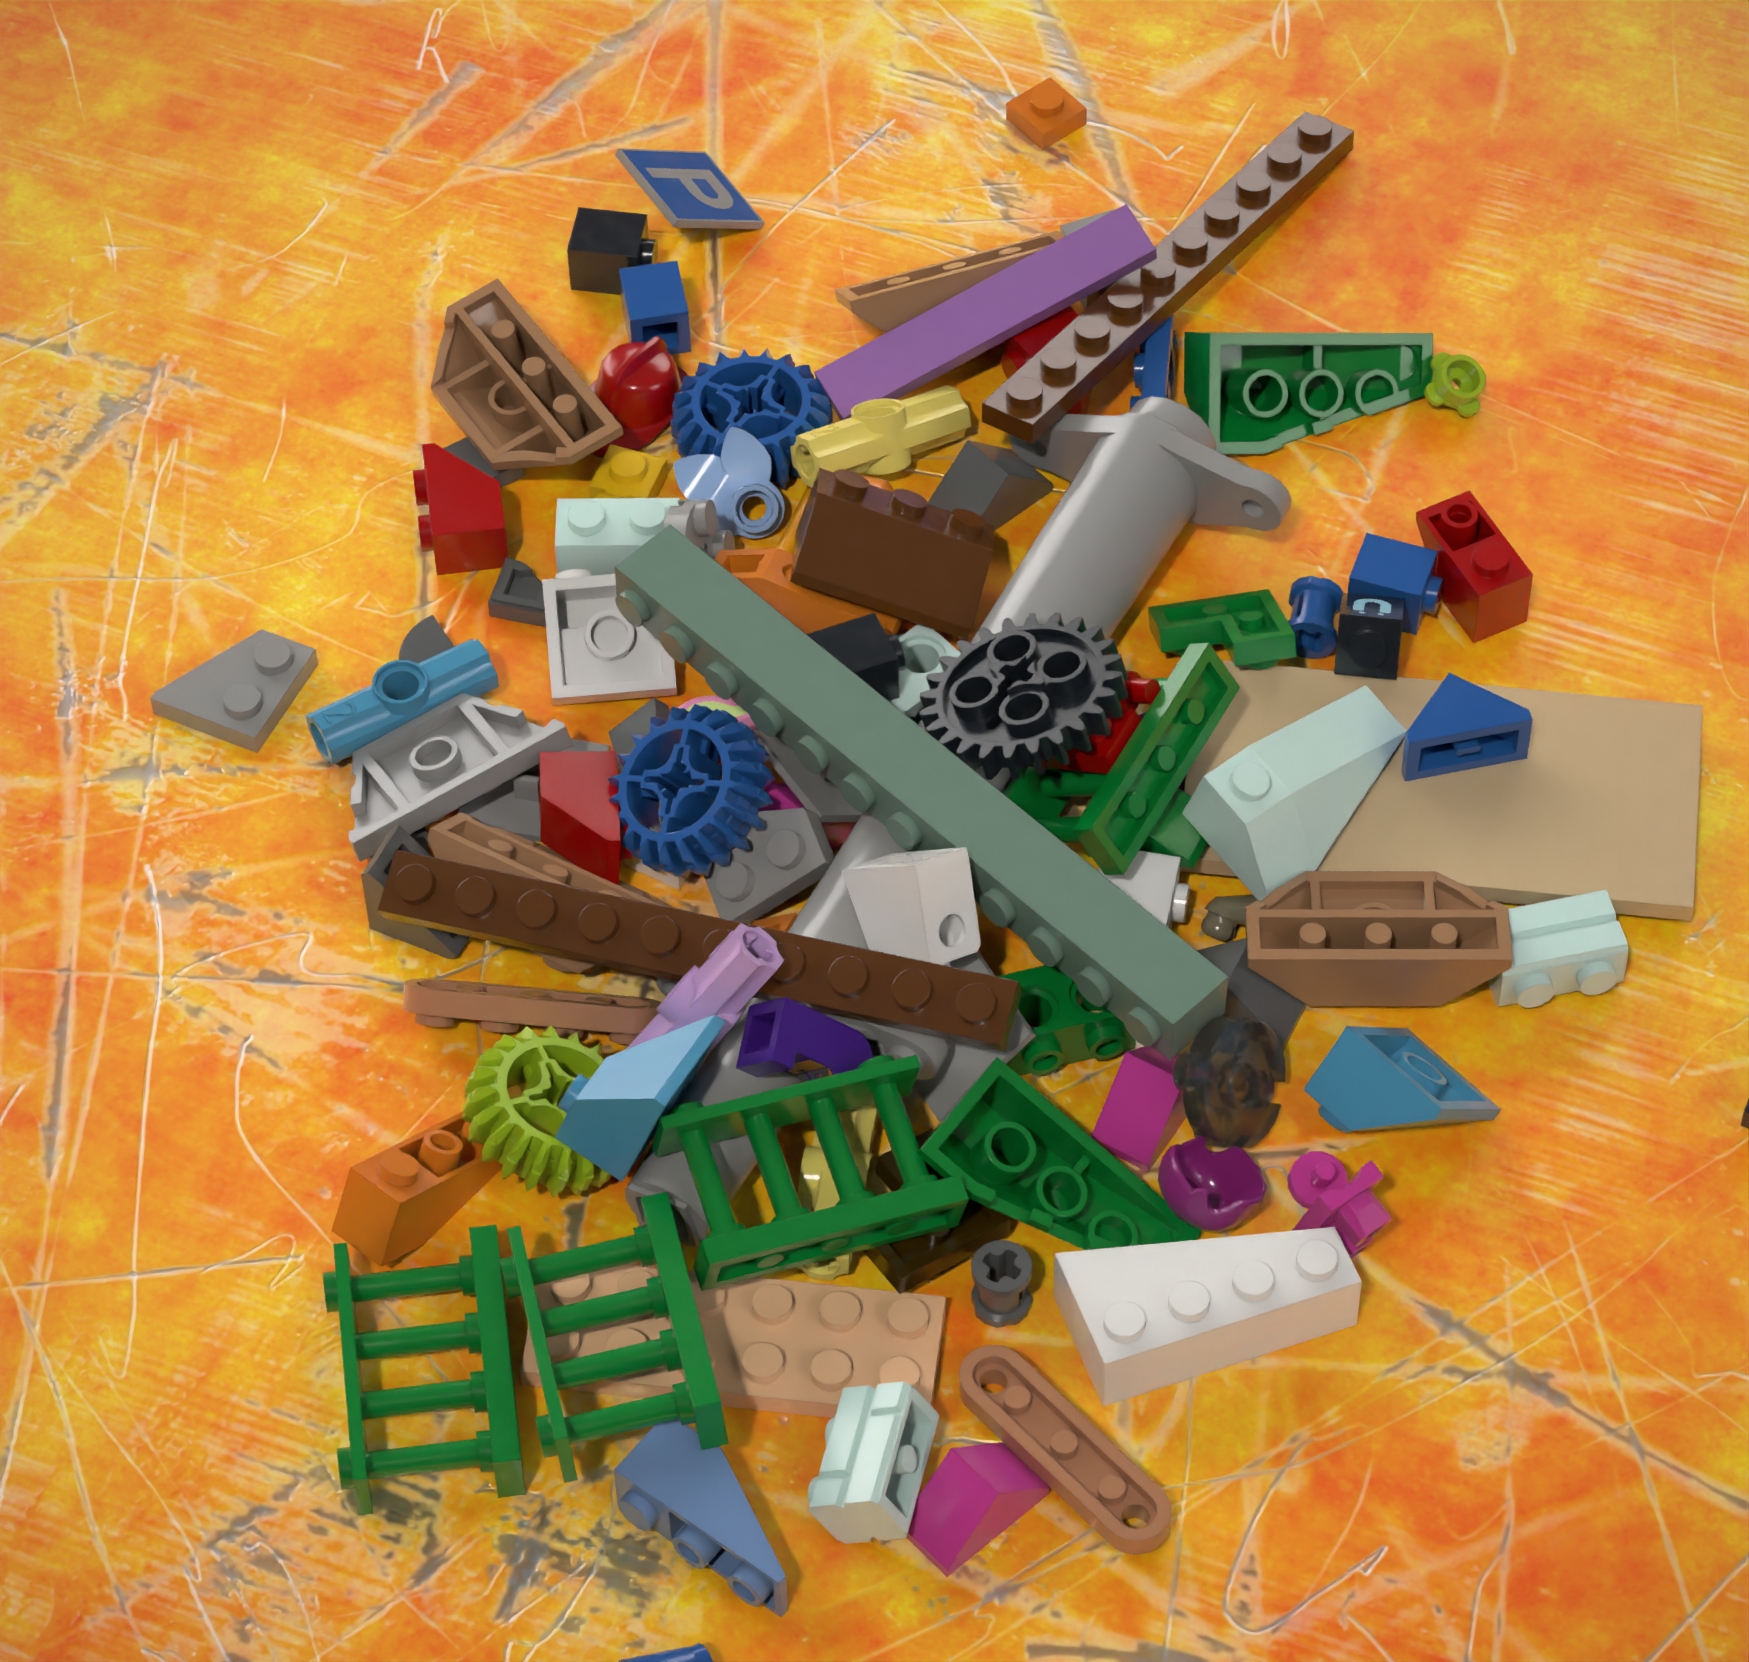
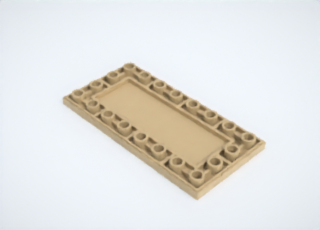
M1221 660L1240 686V689L1186 774L1184 792L1192 796L1203 776L1249 745L1365 685L1398 722L1408 730L1443 681L1397 677V680L1341 675L1334 674V671L1278 665L1264 669H1251L1243 665L1235 666L1232 661ZM1475 684L1529 709L1533 721L1527 759L1405 782L1401 772L1405 743L1404 736L1316 869V871H1436L1471 888L1487 901L1495 900L1497 902L1524 905L1607 890L1616 914L1691 921L1694 909L1703 705ZM1208 843L1194 868L1180 867V871L1236 876Z

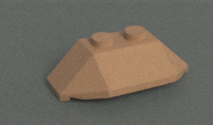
M1056 230L1033 238L913 270L834 289L836 300L853 314L887 333L1062 239L1065 235Z
M498 278L447 307L444 320L445 329L439 345L431 383L432 395L493 470L574 464L624 435L623 428Z
M462 812L429 829L427 841L435 858L670 907L650 893L619 880V885L577 867L540 843L502 828L489 827L480 823L479 819ZM499 943V944L504 945V946L516 947V946H511V945ZM525 949L543 957V962L547 966L561 972L579 973L597 965L595 963Z
M1305 871L1276 888L1262 901L1256 900L1245 907L1248 968L1308 1006L1440 1007L1512 968L1513 955L1508 907L1495 900L1488 902L1471 888L1436 871Z

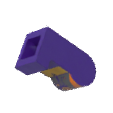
M783 997L749 1006L736 1068L755 1077L786 1071L797 1075L802 1083L855 1070L860 1064L873 1058L870 1044L865 1036L857 1030L792 999Z

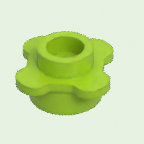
M1445 352L1436 354L1430 361L1433 375L1431 383L1424 389L1425 398L1433 406L1443 404L1447 407H1452L1463 417L1475 415L1480 409V402L1477 396L1485 386L1486 374L1476 360L1467 355L1456 354L1451 356ZM1451 381L1455 382L1459 389H1455L1451 385Z

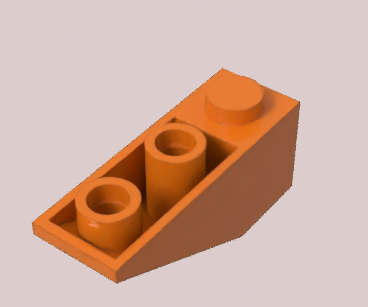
M779 548L719 550L714 558L717 563L805 634L875 613L886 635L893 633L896 635L904 620L790 582L793 554Z
M462 1111L351 1166L331 1231L382 1267L424 1245L501 1170L503 1165L498 1161L482 1162V1149L484 1145L468 1142L470 1123L462 1119Z

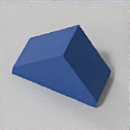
M1448 673L1405 734L1401 770L1404 781L1527 759L1533 721L1529 709L1454 674Z

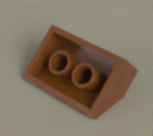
M819 468L796 530L790 582L968 640L994 551V526L987 524L980 515L966 509L956 508L948 511L930 505L921 495L909 490L896 489L891 492L870 485L866 478L849 470L839 469L831 472Z

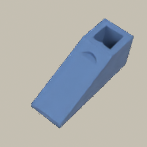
M680 1420L654 1425L614 1469L617 1504L620 1512L638 1529L649 1531L652 1528L671 1541L676 1552L690 1565L699 1569L707 1566L727 1580L731 1590L745 1603L754 1607H759L762 1604L782 1617L788 1611L786 1575L722 1449L714 1447L701 1450L697 1432L687 1425L681 1426Z

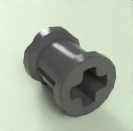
M995 1240L984 1244L975 1252L971 1261L972 1279L975 1282L971 1292V1302L974 1305L975 1315L984 1324L996 1328L1019 1324L1027 1317L1031 1309L1032 1300L1028 1291V1284L1032 1277V1260L1028 1252L1017 1243L1008 1240Z

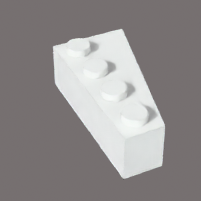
M1335 1227L1055 1253L1054 1299L1103 1407L1357 1325L1362 1281Z

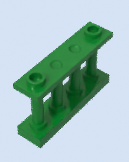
M1209 643L1189 644L1169 677L1148 678L1158 681L1160 692L1108 774L1046 768L1045 774L1039 775L1034 767L1024 766L1020 777L1017 780H1011L1003 794L1063 843L1081 842L1104 875H1124L1240 689V686ZM1071 796H1093L1081 816L1058 817Z
M881 1055L863 1062L855 1070L704 1106L701 1102H688L674 1107L665 1116L659 1118L652 1143L655 1156L659 1157L680 1151L684 1152L711 1231L706 1239L701 1240L693 1265L701 1291L958 1226L969 1200L960 1175L938 1180L936 1175H929L925 1161L917 1154L920 1147L901 1098L910 1095L921 1066L917 1055L896 1060L891 1055ZM874 1103L904 1183L897 1191L877 1196L872 1191L865 1190L838 1112ZM812 1119L840 1199L834 1207L810 1212V1209L807 1207H801L774 1130L777 1127ZM748 1135L775 1213V1217L770 1223L746 1228L744 1224L736 1222L710 1147L712 1143Z
M667 1192L641 1197L646 1225L634 1227V1235L540 1257L527 1258L520 1226L507 1228L513 1256L500 1259L508 1299L519 1296L523 1298L548 1414L535 1417L544 1458L558 1455L564 1483L578 1480L570 1445L680 1419L681 1426L695 1423L701 1450L729 1444L721 1400ZM641 1261L642 1268L652 1265L656 1267L658 1276L646 1279L647 1286L542 1311L539 1310L534 1288L536 1285ZM651 1313L654 1314L655 1319L664 1317L669 1319L671 1329L659 1331V1339L551 1363L546 1341L548 1337ZM662 1366H667L668 1372L680 1369L682 1371L684 1382L673 1384V1392L568 1417L563 1416L558 1394L560 1390Z
M496 1225L469 1228L472 1254L459 1256V1263L353 1275L347 1242L333 1244L335 1271L323 1272V1284L327 1313L339 1311L350 1447L337 1448L341 1489L355 1490L359 1515L373 1514L371 1479L480 1466L481 1473L494 1472L498 1498L526 1495L503 1274ZM462 1290L463 1296L476 1295L478 1312L464 1313L465 1320L358 1333L356 1302ZM468 1348L469 1354L482 1353L483 1370L470 1372L471 1379L363 1392L361 1360ZM473 1406L475 1413L488 1412L490 1430L476 1431L477 1438L368 1452L365 1422L367 1419Z

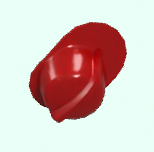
M656 336L648 342L621 344L611 349L602 360L598 377L589 388L622 426L624 435L594 451L591 455L604 458L610 445L639 451L652 442L673 419L672 403L675 400V393L681 392L680 387L683 385V378L689 375L676 365L673 357L668 353L666 342L662 338Z

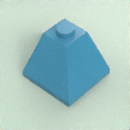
M714 1014L606 1057L591 1079L579 1073L558 1105V1108L566 1112L567 1115L554 1138L622 1182L654 1138L659 1118L665 1116L669 1110L676 1107L726 1021Z
M1347 1026L1303 1089L1321 1105L1318 1109L1320 1116L1336 1129L1346 1133L1351 1131H1383L1494 1120L1501 1110L1408 1028Z

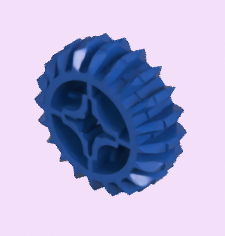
M743 347L739 357L732 359L720 352L715 366L699 362L695 376H684L683 385L680 387L681 392L675 393V400L672 403L673 419H671L672 437L675 438L677 452L680 457L683 458L696 454H712L720 457L724 438L731 427H737L753 435L766 448L772 462L771 483L774 482L785 490L789 475L801 479L798 471L793 467L790 446L795 444L797 435L830 425L833 422L832 404L829 403V397L825 396L819 379H815L811 373L810 366L801 365L795 367L791 354H787L778 360L773 359L768 347L760 356H749Z
M694 704L690 711L672 706L667 721L661 717L650 716V732L646 736L641 733H631L636 746L630 754H616L620 763L624 766L621 774L607 778L612 785L618 787V793L608 801L619 804L618 816L620 827L629 825L621 845L631 851L629 854L639 860L642 859L644 865L656 872H668L673 876H681L683 878H686L690 871L697 875L708 876L712 862L718 865L730 866V850L733 847L750 850L745 838L750 828H765L757 813L759 808L774 804L769 794L762 790L775 780L771 770L765 766L770 755L766 752L765 747L757 742L758 737L750 727L742 722L738 723L736 717L724 710L719 711L715 709L713 711L707 706ZM719 754L721 757L722 766L717 764ZM721 767H722V781L720 780ZM659 817L663 819L662 825H660Z

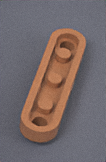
M419 978L405 981L403 1010L416 1014L415 1023L420 1025L447 1027L454 1025L455 1018L480 1020V1029L498 1033L519 1031V1024L545 1026L544 1031L552 1025L559 1038L567 1039L576 1031H578L579 1038L583 1037L584 1030L609 1032V1041L620 1044H630L659 1013L656 1009L661 1004L658 1000L644 997L436 978Z
M1001 1345L981 1346L971 1351L964 1358L959 1369V1393L964 1405L1115 1549L1134 1555L1151 1552L1163 1544L1169 1534L1171 1522V1505L1165 1492L1014 1350ZM988 1384H998L1004 1390L999 1393H988L982 1388ZM1131 1518H1138L1147 1525L1142 1528H1130L1124 1522Z

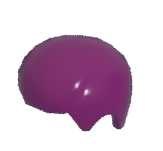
M1203 1135L1182 1144L1171 1146L1162 1157L1159 1166L1158 1183L1161 1194L1169 1209L1179 1220L1203 1232L1221 1233L1232 1230L1243 1223L1263 1203L1268 1188L1261 1169L1240 1147L1231 1146L1226 1150L1213 1152L1205 1147L1207 1139Z

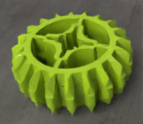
M551 1025L539 1037L526 1026L515 1038L504 1034L499 1041L495 1042L493 1049L487 1048L486 1052L480 1055L473 1069L474 1072H471L464 1087L466 1091L464 1098L466 1100L463 1104L462 1119L470 1123L468 1142L484 1145L482 1149V1162L498 1161L503 1165L501 1168L502 1180L516 1174L525 1179L526 1192L535 1187L537 1183L545 1184L552 1198L559 1192H562L565 1185L574 1194L579 1196L584 1190L588 1189L590 1184L601 1188L605 1182L610 1180L612 1175L554 1138L567 1115L566 1112L558 1108L561 1099L579 1073L588 1079H591L604 1061L601 1057L602 1043L590 1049L580 1044L578 1031L567 1039L559 1038L554 1027ZM519 1085L522 1091L521 1097L510 1099L507 1089Z

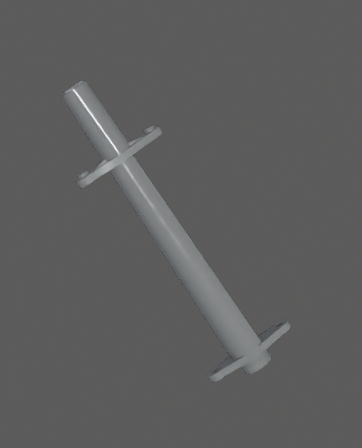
M1151 396L1140 399L1128 413L1117 416L1064 414L1033 444L1009 434L1012 449L1021 459L1039 469L1050 471L1070 481L1071 484L980 628L985 627L993 634L1002 631V623L1006 618H1010L1015 627L1024 626L1030 613L1036 614L1039 624H1046L1054 613H1060L1064 626L1077 617H1082L1087 630L1099 625L1102 628L1105 639H1109L1186 523L1241 526L1261 531L1274 530L1280 525L1291 507L1292 499L1289 491L1274 476L1250 468L1217 452V444L1212 431L1202 418L1185 405L1168 398ZM979 630L970 643L976 644L981 641ZM921 720L919 726L925 730L924 724ZM982 766L975 771L1001 793L1005 791L1012 780L1009 768H1002L992 780H987ZM863 812L788 932L869 949L845 884L842 870L892 853L912 852L915 850H906L899 846L888 833L886 826L869 812ZM655 977L658 989L665 996L678 983V981ZM752 997L743 1006L746 1008L744 1013L709 1052L677 1106L688 1102H701L704 1106L801 1083L797 1075L786 1071L755 1077L736 1068L748 1008L750 1005L766 1002L767 1000ZM819 1012L864 1035L870 1044L873 1058L881 1055H891L896 1060L917 1055L921 1067L916 1079H931L936 1075L948 1056V1046L943 1038ZM781 1127L774 1128L776 1134ZM748 1135L710 1144L729 1202H731L757 1164ZM651 1146L625 1188V1199L631 1210L636 1214L639 1226H643L646 1223L641 1197L667 1192L680 1242L698 1248L701 1240L705 1239L709 1234L710 1228L684 1152L680 1151L656 1157Z

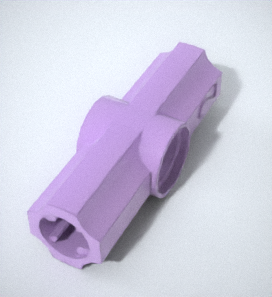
M740 923L714 949L700 968L694 965L683 976L656 1009L659 1013L626 1049L715 1014L726 1021L709 1050L710 1052L744 1013L746 1008L743 1006L783 963L784 959L778 952L777 942L760 927L753 928Z

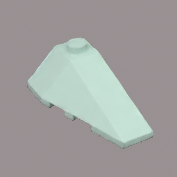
M1365 685L1249 745L1203 776L1182 814L1255 898L1262 901L1276 888L1303 872L1316 871L1398 747L1407 730Z

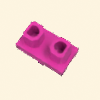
M1311 1151L1301 1155L1290 1168L1287 1177L1288 1189L1293 1199L1308 1210L1292 1231L1335 1227L1352 1259L1369 1247L1374 1241L1372 1236L1383 1229L1392 1219L1372 1192L1384 1177L1371 1160L1362 1166L1348 1183L1347 1173L1342 1163L1333 1155L1323 1151Z

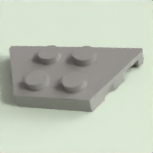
M460 693L354 751L352 756V774L355 784L351 788L350 806L355 815L354 830L349 831V841L357 859L361 862L374 855L392 827L400 825L410 835L428 824L439 821L446 814L483 794L495 790L504 782L539 764V752H557L572 746L573 744L566 726L562 721L552 719L546 727L529 723L523 710L506 705H490L485 699Z

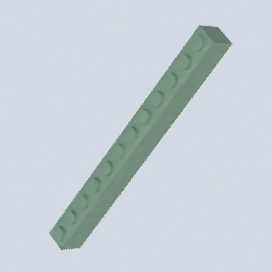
M671 524L615 566L616 605L622 616L630 624L636 627L642 625L660 640L665 651L675 661L679 663L687 662L704 676L707 684L717 696L724 700L732 699L749 713L753 723L762 733L769 737L776 736L795 752L800 763L808 771L814 774H823L840 788L842 795L853 808L860 812H869L886 826L892 839L902 848L924 851L966 847L969 856L974 898L980 904L982 911L988 919L1001 928L1007 926L1028 944L1030 951L1042 964L1048 967L1056 966L1073 980L1079 992L1088 1002L1097 1007L1104 1006L1124 1023L1129 1034L1138 1043L1145 1047L1153 1046L1168 1060H1171L1225 1013L1229 978L1225 973Z

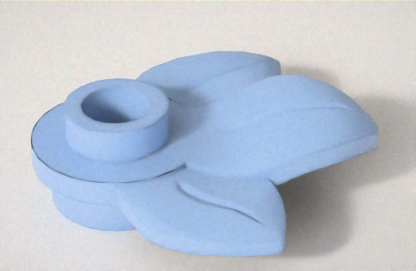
M731 427L724 438L720 457L712 454H696L675 461L673 465L674 473L680 490L687 500L711 499L716 507L720 530H731L734 537L741 535L746 538L756 539L770 535L781 524L785 505L780 491L770 482L771 457L766 448L747 431ZM758 496L766 503V512L761 518L749 519L744 515L742 505L748 497Z

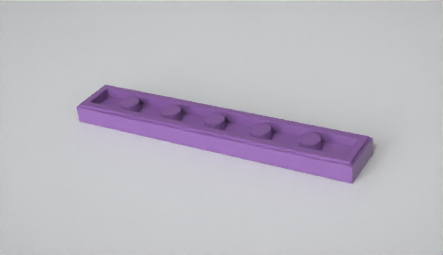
M1125 204L814 372L815 378L819 379L825 396L829 397V403L832 404L839 419L850 418L851 409L855 405L873 399L897 400L1157 259L1156 248L1128 205Z

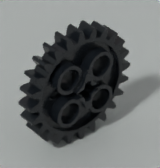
M1030 613L1024 626L1015 627L1012 620L1006 618L1002 623V631L993 634L985 627L980 628L979 636L981 641L972 644L968 641L960 640L957 642L961 654L959 657L941 656L939 658L943 672L928 674L926 679L930 690L920 693L924 709L919 712L926 732L974 771L982 766L987 780H992L1002 768H1009L1012 780H1017L1022 774L1024 766L1033 765L1035 771L1042 775L1045 774L1047 760L1053 758L1065 766L1070 764L1069 750L1075 747L1081 751L1090 752L1093 750L1089 739L1091 734L1108 736L1111 733L1107 719L1122 717L1123 711L1119 701L1129 697L1125 681L1128 680V675L1114 639H1105L1102 628L1099 625L1087 630L1082 617H1077L1064 626L1060 613H1054L1046 624H1039L1036 614Z

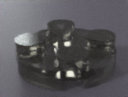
M1223 1014L1209 1021L1194 1039L1190 1052H1184L1179 1055L1173 1069L1174 1084L1179 1091L1183 1092L1185 1113L1194 1132V1137L1205 1136L1207 1139L1206 1146L1222 1148L1238 1146L1241 1149L1251 1148L1264 1139L1273 1127L1281 1104L1271 1103L1274 1094V1081L1285 1083L1286 1066L1284 1053L1276 1033L1263 1021H1254L1246 1016Z

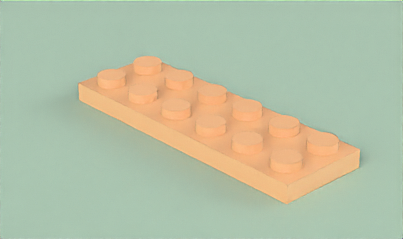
M626 1264L536 1286L535 1293L539 1310L542 1311L647 1286L646 1279L657 1277L658 1275L656 1267L648 1266L642 1268V1265ZM687 1270L723 1407L833 1418L836 1415L843 1388L870 1385L876 1389L877 1384L901 1381L912 1385L933 1407L946 1313V1296L907 1292L899 1294L897 1291L760 1277L701 1291L695 1271ZM651 1313L548 1337L546 1341L551 1363L553 1364L659 1339V1331L671 1329L668 1317L655 1319L654 1314ZM528 1327L520 1368L522 1386L543 1388ZM662 1366L564 1390L649 1398L673 1392L672 1385L682 1383L684 1379L681 1369L668 1372L667 1366Z

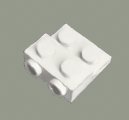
M570 569L557 573L555 579L542 580L553 705L677 695L674 659L665 651L660 640L642 625L640 627L633 626L622 616L615 601L617 596L615 574L592 576V573L588 570Z

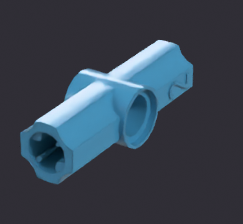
M470 639L420 663L410 660H395L384 664L374 674L372 685L307 714V726L316 748L325 762L334 764L352 756L353 752L460 693L479 697L498 688V675L492 665L489 653L479 639L475 641Z

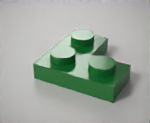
M1269 589L1148 607L1150 631L1161 652L1169 651L1176 655H1183L1189 644L1209 643L1214 645L1223 643L1235 666L1243 665L1251 669L1269 668L1276 665L1280 659L1297 657L1295 633Z

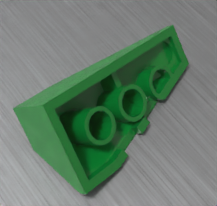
M1184 332V394L1189 409L1200 416L1211 429L1217 444V452L1221 454H1265L1282 448L1284 444L1309 435H1318L1333 429L1334 426L1361 416H1370L1425 396L1424 389L1431 383L1433 370L1430 367V361L1433 358V333Z
M998 1057L968 1087L917 1152L927 1164L944 1178L960 1175L969 1199L1084 1250L1196 1240L1202 1233L1200 1230L1179 1220L1169 1209L1162 1197Z

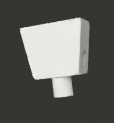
M966 847L892 853L842 870L845 884L869 950L951 967L950 961L978 951L981 940L969 856Z

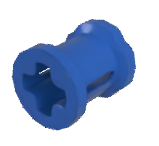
M1307 576L1299 578L1291 585L1288 601L1292 607V612L1288 623L1295 633L1296 655L1308 659L1326 657L1336 647L1337 632L1333 624L1335 615L1340 612L1343 591L1338 584L1330 579Z

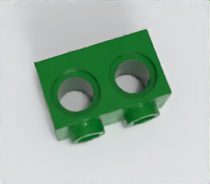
M1043 965L997 976L1019 981L1022 993L1018 1010L1028 1025L1039 1026L1031 1027L1036 1036L1006 1064L1019 1076L1030 1073L1042 1075L1056 1070L1059 1066L1093 1058L1097 1060L1110 1059L1123 1051L1135 1049L1136 1040L1129 1034L1124 1023L1104 1006L1097 1007L1088 1002L1079 992L1075 982L1056 966L1048 967ZM1091 1010H1098V1011H1102V1012H1089V1011H1091Z

